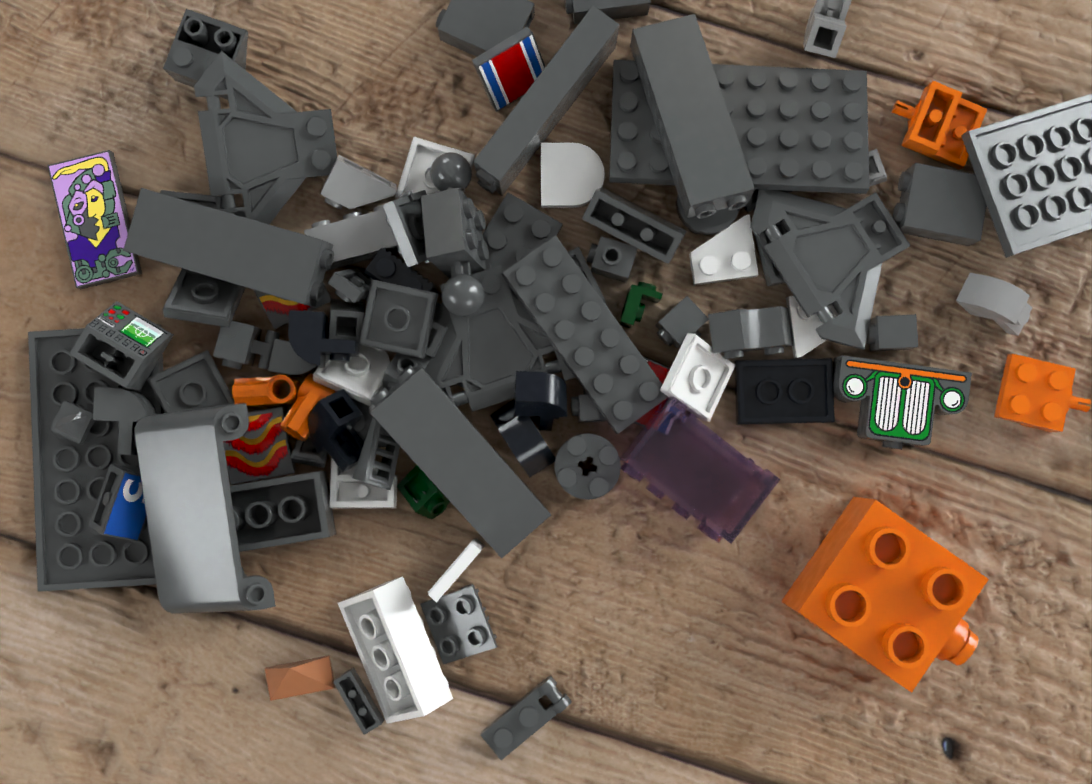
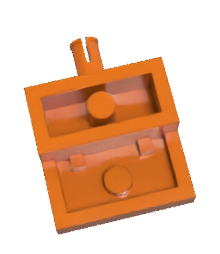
M932 81L924 88L919 103L915 107L897 100L891 113L909 119L908 130L901 146L960 170L965 166L969 156L961 135L981 127L987 108L961 98L962 92Z
M1008 354L994 417L1047 432H1063L1066 413L1069 408L1087 413L1090 410V406L1086 405H1091V400L1072 395L1076 368L1017 354Z

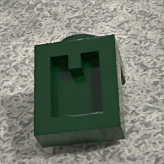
M638 282V285L632 284L628 289L621 313L620 326L631 328L635 321L640 323L645 309V304L640 303L641 299L658 303L663 293L657 292V287L649 283Z
M417 465L397 485L398 490L415 513L429 519H434L442 514L450 503L446 496Z

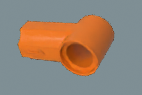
M310 373L298 390L297 400L280 424L281 429L297 440L306 441L310 435L308 429L310 412L319 400L337 391L313 381V374Z
M281 374L272 377L234 379L232 386V398L235 403H247V406L293 405L297 400L296 397L301 383L293 377ZM288 382L290 393L286 398L282 399L278 392L279 387L282 383Z

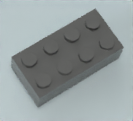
M327 471L230 486L239 552L328 538L336 535L333 509L329 507L330 490Z

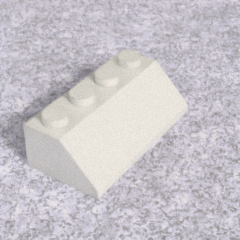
M403 576L338 603L387 724L425 716L453 699L448 681L443 675L436 658V652L431 646L424 629L423 620L417 612L411 597V591L406 585Z

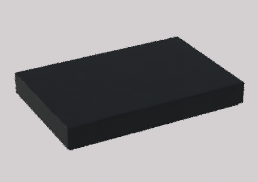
M832 358L734 361L736 365V425L835 422Z

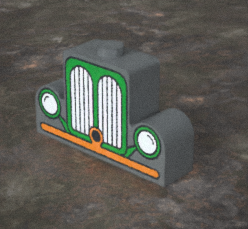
M844 355L834 358V397L844 403L861 400L857 436L861 439L883 441L882 447L902 450L903 444L913 446L929 445L932 437L934 414H958L967 407L969 401L971 372Z

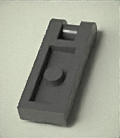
M552 676L544 679L481 732L482 738L500 760H503L554 716L561 713L571 704L572 701L567 694H562L557 689V682ZM544 695L552 702L546 708L539 701Z

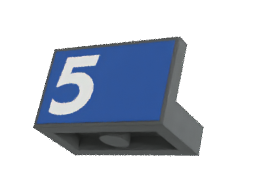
M110 463L89 527L101 535L138 542L147 518L140 474L134 473L123 466Z

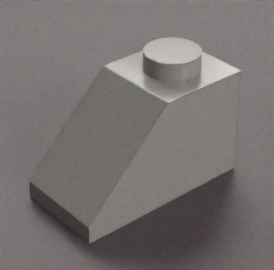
M338 155L320 194L325 196L324 201L335 208L342 209L344 206L348 209H353L394 196L397 191V184Z

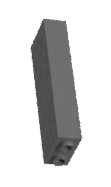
M594 5L473 161L476 176L479 178L477 183L487 192L493 194L496 191L503 196L539 149L541 143L546 140L616 48L620 24Z
M695 14L633 29L630 48L686 218L696 216L701 219L713 215L717 210L725 208L737 210L746 206L755 188Z
M144 188L140 190L123 249L125 252L312 307H316L317 301H320L324 294L325 284L323 279L326 270L331 267L334 259L333 244L324 240Z
M420 364L415 368L409 365L397 375V384L390 390H387L385 387L382 388L370 399L372 405L369 407V412L495 552L503 558L549 518L551 514Z

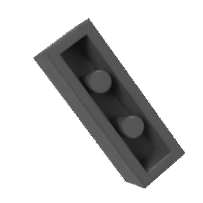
M353 667L336 677L333 683L362 733L365 735L382 725L384 718L355 668Z

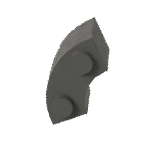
M777 306L761 309H737L708 314L713 353H724V359L744 357V352L764 350L765 355L784 353V347L793 346L789 308Z

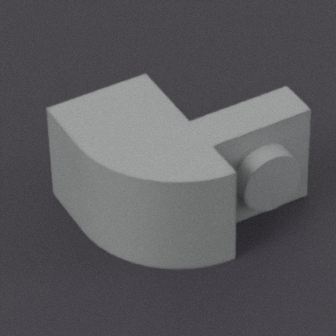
M816 0L814 8L811 9L803 41L805 51L836 58L847 27L845 18L852 0Z
M969 273L956 299V302L970 315L992 319L1006 333L1019 336L1023 326L1028 322L1032 307L1027 303L1030 295L1022 289L1001 279L975 273Z

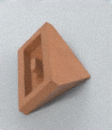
M330 655L265 668L270 701L335 688Z

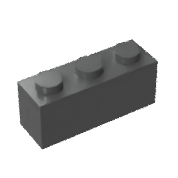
M603 187L596 189L582 217V220L667 264L673 259L687 232L681 227Z

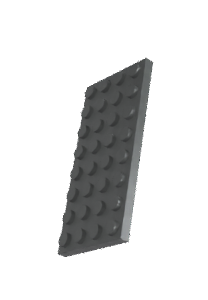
M614 60L609 183L675 185L634 60ZM712 64L755 189L866 194L868 192L867 71Z
M84 328L28 332L38 592L156 584L147 518L138 542L101 535L89 527L110 463L123 466L134 473L140 474L137 455H117L119 422L95 420L84 444L74 442L50 430L64 400L93 412L94 387L128 389L69 355ZM163 354L148 378L164 371ZM146 380L140 391L128 389L144 395L152 403L156 414L165 413L148 380Z

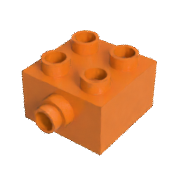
M853 497L781 602L880 673L912 693L935 658L941 661L948 660L959 666L972 656L978 645L979 638L969 629L968 622L962 618L989 579L876 499Z

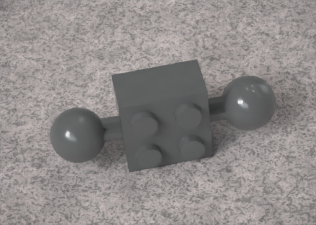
M448 152L438 156L430 170L432 183L440 192L421 196L426 258L449 278L442 290V301L445 307L452 314L465 317L476 313L484 302L483 286L471 274L486 270L485 260L489 258V251L482 236V229L486 227L482 210H478L474 206L472 199L467 198L463 193V190L467 188L471 181V166L462 155Z

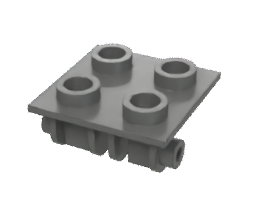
M473 584L443 595L437 603L432 599L420 604L443 665L498 647L495 641L497 636L493 634L488 622L490 618L484 612L486 607H482L478 596L479 589H475Z

